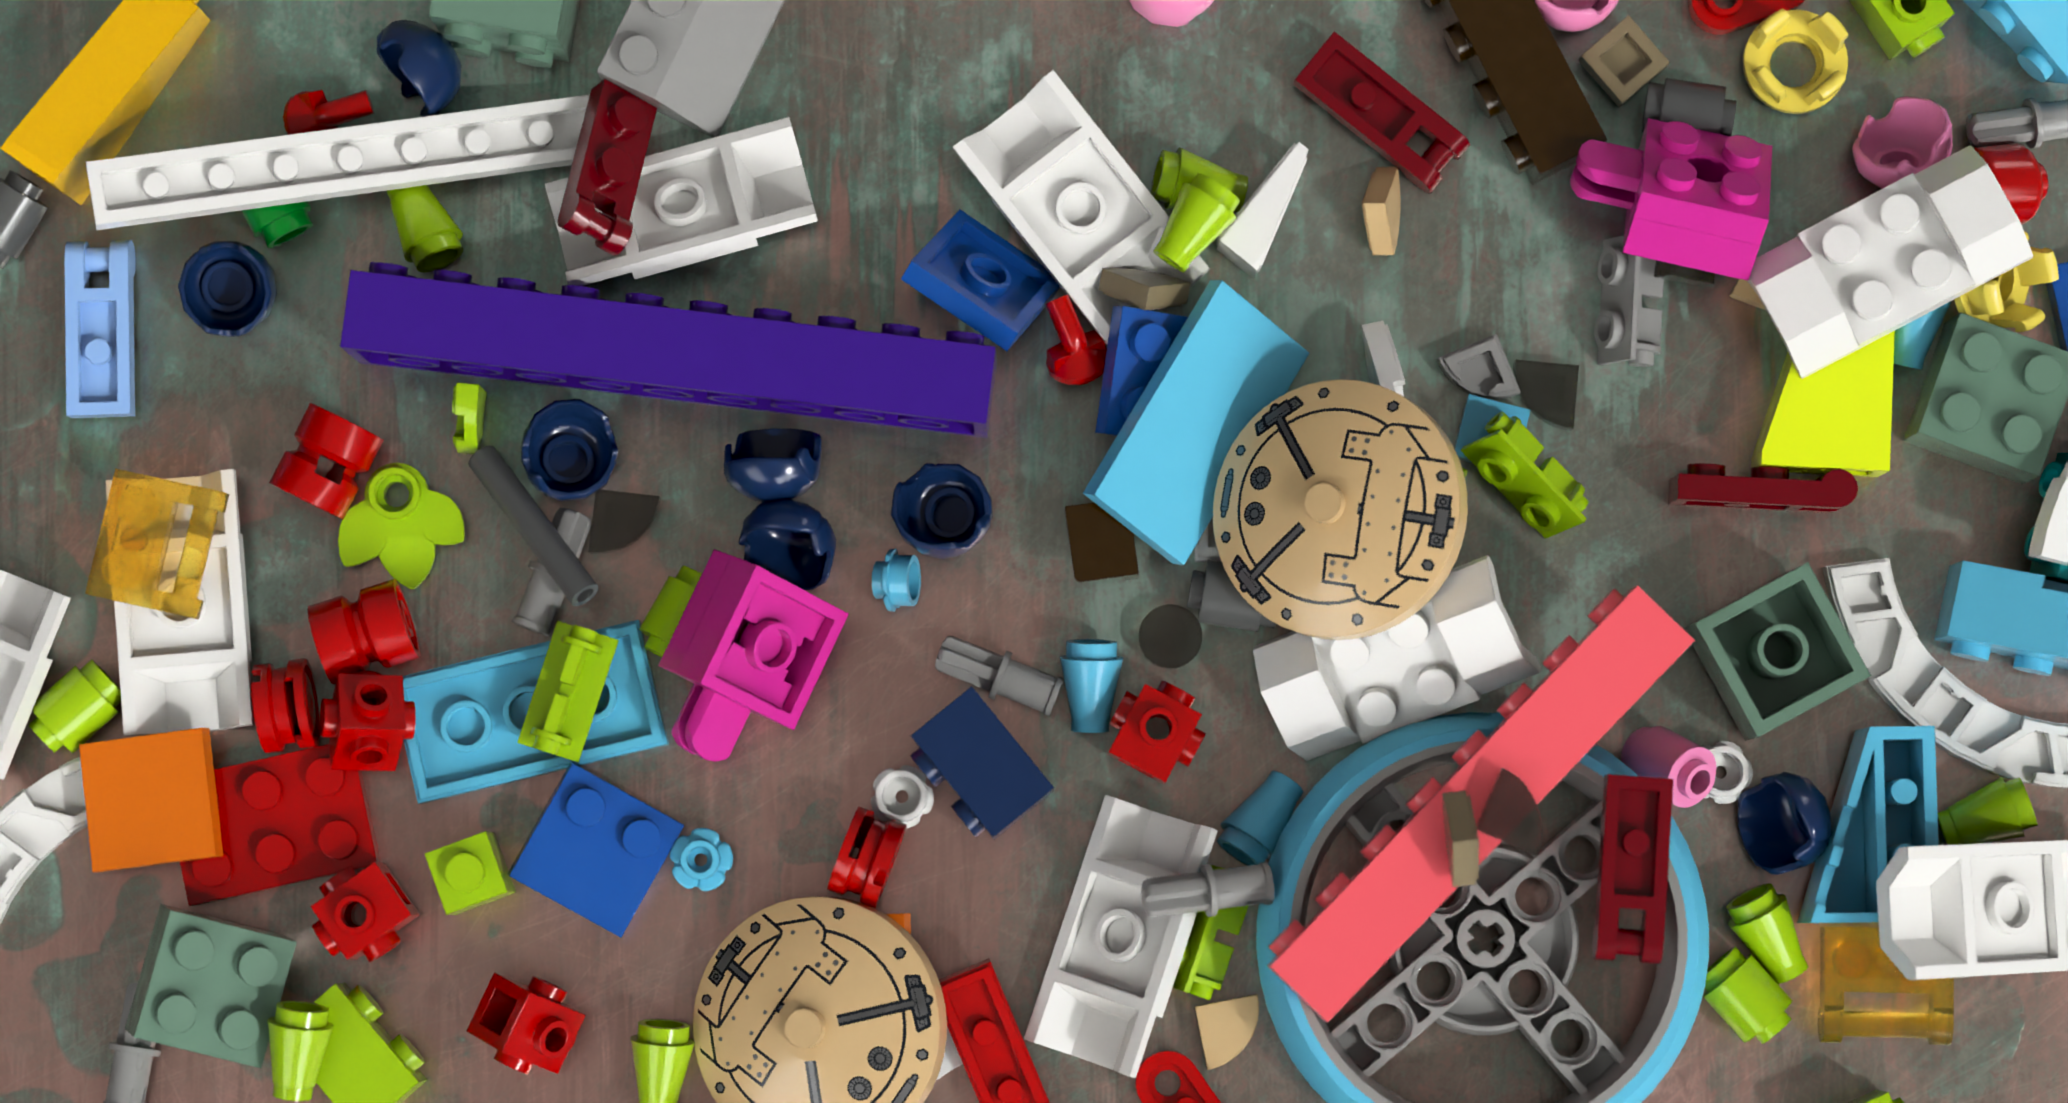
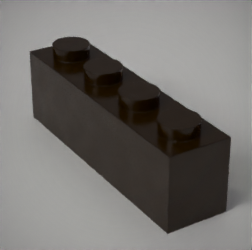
M1424 0L1430 8L1438 4L1449 25L1443 29L1446 43L1459 63L1465 60L1468 61L1478 81L1472 85L1474 96L1488 119L1496 116L1507 136V138L1501 140V145L1508 162L1517 174L1525 171L1533 185L1575 164L1581 145L1588 140L1607 141L1599 122L1534 0Z

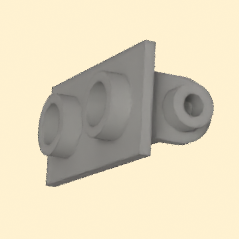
M1624 235L1605 239L1603 242V252L1598 262L1601 300L1600 314L1596 320L1594 330L1595 341L1598 345L1597 365L1628 361L1630 366L1652 367L1654 366V355L1661 354L1662 310L1643 308L1642 297L1663 298L1665 262L1622 253Z

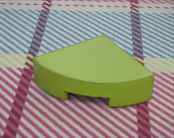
M457 383L453 388L452 413L457 415L453 444L458 453L474 454L481 449L487 392L478 384Z

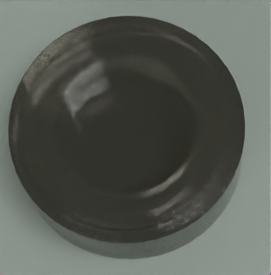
M1173 604L1159 606L1150 611L1141 623L1138 632L1139 647L1144 657L1153 665L1163 669L1181 668L1190 663L1200 650L1202 644L1201 625L1196 616L1182 606Z

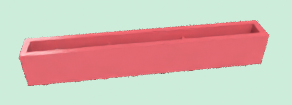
M1638 585L1628 590L1624 595H1621L1615 588L1611 590L1587 615L1595 623L1594 627L1578 643L1568 635L1542 662L1550 672L1533 690L1523 682L1497 709L1505 719L1487 737L1479 729L1475 731L1451 756L1459 767L1442 784L1434 777H1431L1410 798L1405 805L1413 814L1396 832L1386 824L1362 848L1360 853L1368 861L1353 877L1349 879L1342 871L1338 873L1314 899L1322 909L1305 926L1297 919H1294L1268 946L1276 956L1267 967L1323 1021L1329 1022L1458 888L1453 887L1445 839L1442 793L1466 791V795H1470L1479 837L1480 865L1695 641Z

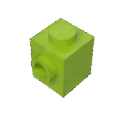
M1849 0L1889 60L1906 49L1912 58H1915L1945 38L1940 27L1955 14L1946 0Z

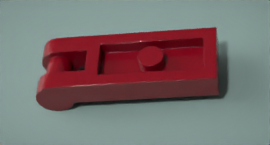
M1335 31L1294 80V86L1395 167H1398L1408 180L1428 194H1431L1443 180L1440 172L1452 158L1459 160L1471 146L1469 140L1459 130ZM1418 130L1422 131L1432 141L1422 156L1406 145Z
M604 79L593 87L590 92L557 223L559 227L576 236L583 232L595 238L596 247L616 256L625 248L632 234L633 224L629 220L657 108Z
M1695 463L1687 464V474L1678 473L1669 480L1668 505L1832 513L1853 502L1857 496L1858 485L1854 476L1842 469L1831 470L1816 480L1789 479V469L1752 467L1750 477L1725 476L1726 466Z
M1604 775L1596 919L1592 940L1594 959L1614 961L1616 954L1638 956L1640 963H1661L1664 948L1674 779ZM1619 908L1642 910L1640 929L1618 928Z

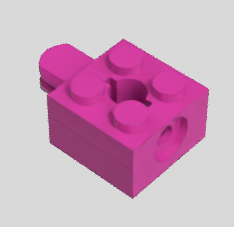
M1648 118L1638 149L1594 139L1583 143L1576 158V166L1570 178V185L1574 193L1581 199L1626 208L1622 253L1748 281L1769 221L1772 146L1758 143L1754 139L1742 135L1726 136L1695 129L1684 122H1663Z
M714 549L658 665L694 683L672 728V736L676 744L684 751L696 754L705 760L714 762L725 760L730 756L750 712L794 730L849 614L756 564ZM746 623H749L746 629L743 631L740 640V645H738L737 639L739 632Z

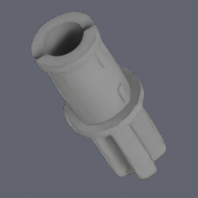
M2027 98L2023 101L2022 106L2018 108L1971 113L1966 119L1968 142L1973 147L2026 142L2029 148L2034 149L2039 148L2042 142L2068 138V99L2038 102L2034 98Z
M559 508L554 515L552 525L579 559L592 525L591 519L578 511ZM539 560L537 562L530 561L528 567L533 572L518 612L512 622L525 629L551 637L552 628L565 595Z
M947 636L935 662V668L939 672L990 691L988 698L994 700L996 694L1044 712L1047 716H1050L1064 680L1062 677L1052 676L1010 659L1012 652L1006 651L1005 655L1002 656L954 636Z
M1262 862L1258 865L1213 870L1211 865L1206 864L1202 865L1200 872L1144 880L1141 887V900L1144 911L1151 917L1205 911L1208 917H1213L1217 915L1218 909L1272 904V900H1274V881L1271 868L1267 862Z
M130 983L126 989L117 1042H109L108 1049L115 1051L106 1099L103 1103H145L153 1056L160 1057L161 1050L155 1049V1042L134 1038L125 1030L138 983Z

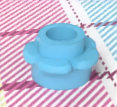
M890 549L885 555V561H876L872 571L873 595L875 599H883L886 609L890 612H895L896 608H900V606H915L921 589L919 560L915 555H898L897 549Z
M696 828L692 830L691 835L680 836L670 851V859L674 862L672 874L676 881L687 889L699 887L701 891L716 889L723 884L726 870L731 869L733 865V853L729 844L721 842L719 834L708 828ZM698 854L706 855L707 863L704 866H698L695 863V857Z

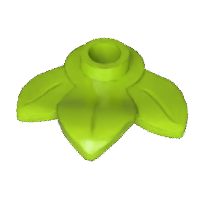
M389 463L372 473L365 486V499L347 511L340 524L338 547L344 566L354 567L379 556L382 565L390 575L406 588L413 590L418 588L432 570L436 556V544L444 546L455 545L465 540L464 520L456 503L446 495L429 490L425 478L418 470L404 463ZM395 484H404L409 491L407 502L400 507H393L387 501V492Z

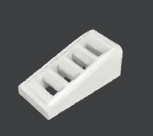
M1300 142L1298 144L1294 143L1236 214L1237 219L1219 235L1216 242V250L1252 278L1255 277L1263 265L1307 162L1306 156L1309 149Z

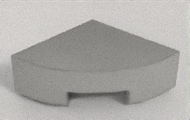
M1497 334L1440 356L1436 360L1439 368L1448 380L1468 394L1495 400L1511 398L1521 393Z

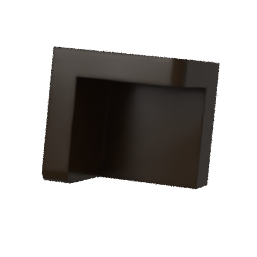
M1094 502L1065 506L1064 513L1075 580L1083 583L1124 577L1125 580L1138 579L1139 570L1133 532Z

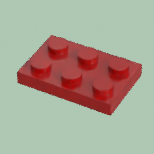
M330 744L214 769L223 856L180 862L188 905L197 906L333 876L350 866L355 871L364 869L373 862H381L362 770H331Z

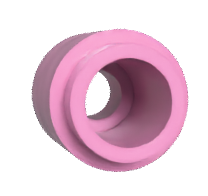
M1666 727L1639 728L1628 737L1623 746L1621 761L1638 776L1674 779L1672 804L1677 807L1688 808L1694 806L1711 791L1714 785L1716 761L1713 754L1708 749Z

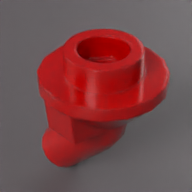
M323 90L302 91L290 97L286 103L283 121L285 130L290 135L339 128L338 125L374 114V110L367 90L329 102Z
M1068 294L1046 303V308L1061 341L1047 349L1046 366L1049 375L1056 381L1067 385H1084L1100 377L1104 373L1107 352L1103 339L1096 330L1084 333Z

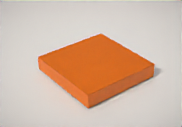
M195 728L79 744L93 873L223 856L209 728Z

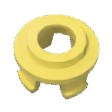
M1784 8L1779 9L1762 21L1747 40L1743 52V71L1748 86L1762 103L1779 112L1802 114L1819 109L1838 93L1846 80L1848 54L1844 40L1849 35L1847 30L1828 11L1822 15H1817L1805 10L1786 11ZM1784 43H1799L1811 51L1815 58L1816 68L1814 76L1808 83L1798 87H1789L1781 84L1772 74L1770 67L1772 53Z
M2024 231L2027 240H2029L2028 233ZM2030 246L2033 253L2032 259L1954 299L1958 312L2002 328H2015L2016 332H2025L2035 328L2045 319V314L2041 309L2024 305L2029 286L2051 283L2059 279L2057 261L2053 250L2045 247L2039 249Z

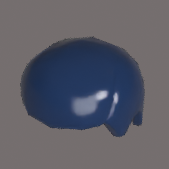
M410 20L394 21L378 34L377 54L386 68L402 83V96L405 98L421 96L425 103V106L420 111L421 117L438 115L454 99L460 89L462 65L451 43L441 33Z
M215 241L201 246L185 262L178 283L184 312L205 333L227 337H239L255 329L270 316L277 295L274 270L266 258L253 247L238 241Z
M581 399L555 400L535 413L523 433L520 447L521 462L530 482L537 491H541L545 496L558 501L587 499L607 485L618 456V446L608 416L602 410Z
M792 428L760 429L742 432L737 436L733 454L732 445L727 444L725 446L724 474L727 482L737 492L758 502H771L800 497L819 478L822 454L821 436L813 431Z
M926 463L908 480L897 483L893 492L891 516L906 543L922 555L947 559L970 551L982 540L991 527V519L993 518L992 499L982 479L962 465Z
M791 499L760 503L744 519L738 541L739 545L745 546V561L756 564L803 590H813L826 583L830 575L836 549L834 531L820 511L806 503Z
M1786 771L1766 776L1761 779L1760 784L1745 790L1739 797L1737 825L1743 847L1755 865L1766 872L1778 875L1808 866L1815 862L1827 848L1828 839L1832 834V818L1825 796L1809 778Z

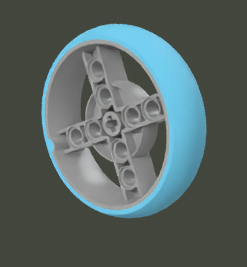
M1467 712L1441 715L1384 733L1359 747L1336 764L1314 785L1295 809L1282 831L1268 864L1274 881V900L1269 905L1259 904L1256 952L1259 977L1266 1006L1278 1037L1297 1069L1326 1103H1414L1386 1088L1371 1075L1433 1022L1452 1031L1478 1036L1504 1034L1519 1029L1572 1092V1094L1554 1103H1641L1653 1092L1670 1070L1687 1041L1700 1007L1709 961V923L1703 887L1688 844L1672 816L1663 956L1661 963L1656 966L1652 990L1642 1017L1621 1051L1566 988L1573 975L1579 951L1578 921L1572 903L1598 882L1604 775L1638 776L1632 769L1613 754L1595 744L1561 779L1585 794L1593 803L1533 855L1500 843L1479 865V879H1476V885L1459 886L1452 903L1444 908L1438 907L1388 959L1393 974L1331 1027L1267 967L1276 956L1268 946L1294 919H1297L1303 926L1306 925L1308 904L1316 875L1326 853L1345 826L1364 847L1386 824L1392 821L1405 823L1413 812L1405 805L1408 801L1394 784L1424 770L1456 763L1451 756L1475 731L1479 729L1487 737L1505 718L1500 713ZM1576 836L1587 838L1596 849L1595 864L1589 871L1583 874L1572 870L1565 860L1564 852L1566 845ZM1527 878L1539 880L1547 890L1548 900L1546 906L1536 915L1524 913L1516 903L1515 894L1517 887ZM1473 923L1480 927H1488L1493 924L1497 929L1498 935L1491 940L1498 946L1492 954L1486 950L1471 952L1467 942L1474 938L1468 932ZM1429 962L1441 963L1446 967L1450 975L1448 990L1437 999L1426 998L1417 987L1416 979L1418 972ZM1527 969L1537 975L1541 984V992L1535 1003L1521 1007L1511 999L1508 986L1510 979L1515 973ZM1380 1004L1392 1005L1401 1016L1399 1032L1388 1041L1376 1040L1371 1036L1367 1027L1369 1013ZM1571 1019L1580 1026L1583 1032V1042L1576 1053L1563 1057L1553 1048L1551 1035L1558 1023Z

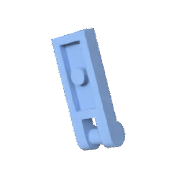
M111 240L110 247H90L88 241L67 242L64 255L66 416L70 418L135 417L134 275L136 270V254L134 243L132 240ZM91 272H109V288H89Z

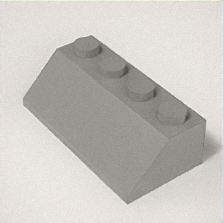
M632 0L597 73L601 81L606 79L653 105L657 108V112L712 138L720 135L785 0Z

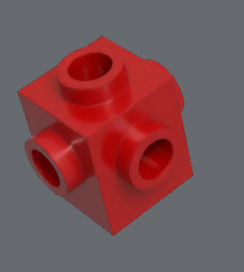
M359 671L353 674L338 673L332 699H322L320 707L321 737H329L331 770H396L403 740L413 739L416 723L414 701H404L403 675H381L374 671Z
M1161 680L1157 690L1145 684L1139 696L1126 691L1109 723L1110 726L1120 731L1107 755L1164 785L1176 762L1187 767L1190 765L1206 735L1205 732L1196 728L1202 716L1201 713L1191 708L1196 698ZM1153 718L1162 719L1168 725V736L1161 740L1151 738L1146 731V723Z
M373 862L358 874L355 873L351 866L342 870L319 887L324 897L310 906L319 919L312 924V928L320 942L332 956L342 952L347 960H357L365 955L369 963L382 957L400 944L402 940L397 931L420 916L384 862ZM360 904L366 909V919L362 925H359L355 920V910Z
M494 972L466 1031L496 1048L497 1051L494 1059L514 1070L529 1075L532 1066L536 1065L558 1074L568 1052L575 1043L576 1035L586 1015L563 1003L568 993L566 990L544 979L532 976L527 986Z

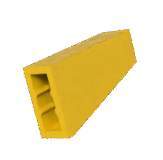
M123 0L8 136L0 149L33 174L82 205L90 194L86 162L116 157L211 21L197 6L200 0Z

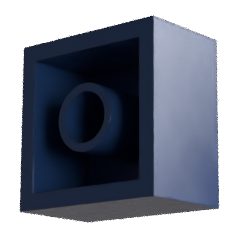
M972 686L911 735L919 748L909 756L935 788L946 780L960 799L953 803L951 807L975 837L986 830L995 840L1054 792L1053 785Z

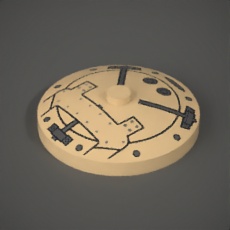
M1338 379L1307 384L1278 397L1265 406L1241 430L1231 445L1219 472L1214 492L1213 528L1218 553L1234 587L1256 611L1270 621L1286 629L1319 639L1350 640L1372 636L1384 632L1414 615L1429 602L1449 576L1459 555L1467 524L1468 500L1465 476L1458 455L1446 433L1425 410L1411 400L1388 388L1359 380Z
M825 896L795 898L776 903L753 914L739 924L716 949L706 966L696 994L693 1012L694 1048L701 1074L716 1103H924L935 1084L944 1058L947 1040L946 1006L942 988L929 958L909 932L895 920L871 906L850 899Z

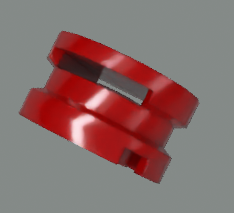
M308 659L289 660L287 667L276 669L271 663L253 665L252 675L260 676L261 679L259 682H251V696L256 730L264 753L282 752L286 744L297 743L302 749L319 746L321 738L319 702L315 679Z
M858 806L838 854L827 890L842 896L847 891L860 895L861 903L876 908L894 865L907 824L895 819L884 823L875 819L873 811ZM857 847L859 848L857 857L853 858V853Z

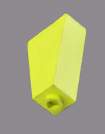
M1895 331L1802 380L1787 351L1751 458V468L1780 467L1789 469V473L1825 475L1831 470L1842 469L1848 471L1853 476L1879 477L1889 472Z

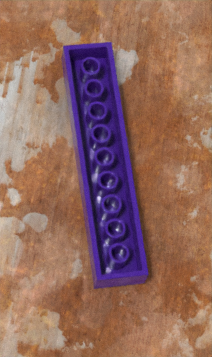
M371 262L369 272L350 270L340 347L360 364L988 438L997 364L996 347L984 345L985 336L971 332L947 331L945 340H936L920 337V328L910 325L884 323L882 324L881 333L858 330L856 329L855 320L837 316H818L817 325H810L792 321V313L770 308H754L753 318L734 316L728 313V306L725 304L701 300L690 301L689 310L675 309L664 306L663 297L644 293H626L625 302H616L600 298V290L590 287L562 285L561 295L549 294L536 290L535 282L507 277L498 278L497 287H490L473 283L472 275L450 270H434L433 280L408 275V268L405 266L382 262Z

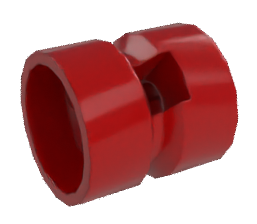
M310 403L294 433L299 443L297 450L285 451L269 483L343 520L359 490L354 480L356 473L369 470L384 440L360 426ZM320 456L334 462L332 469L325 477L315 473Z
M395 579L360 589L358 600L353 603L341 595L308 606V619L314 643L325 673L333 685L336 684L338 673L353 674L359 671H369L371 663L378 661L385 668H390L420 658L419 641L412 616L401 587Z

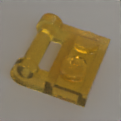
M115 468L85 594L199 620L204 602L198 599L217 516L218 513H225L229 494ZM178 504L193 507L173 593L159 591L158 586Z
M1820 927V1006L1817 1022L1819 1041L1821 1043H1841L1843 1037L1925 1038L1930 1045H1951L1954 1029V978L1907 980L1880 948L1879 928ZM1844 992L1929 994V1008L1927 1013L1844 1011Z

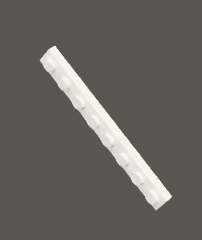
M590 94L86 162L96 230L569 166L573 162Z

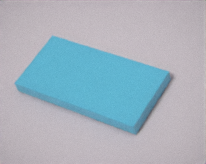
M1210 280L1083 494L1172 564L1185 565L1213 517L1214 492L1217 479L1231 445L1241 430L1258 412L1278 397L1286 394L1308 357L1309 352L1223 280Z
M634 620L593 630L598 632V634L617 639L619 642L579 762L517 743L551 641L403 676L404 701H414L416 710L414 737L412 740L404 739L403 741L418 804L566 770L570 762L582 766L669 745L648 651L644 647L646 643L644 634L639 630L641 621Z

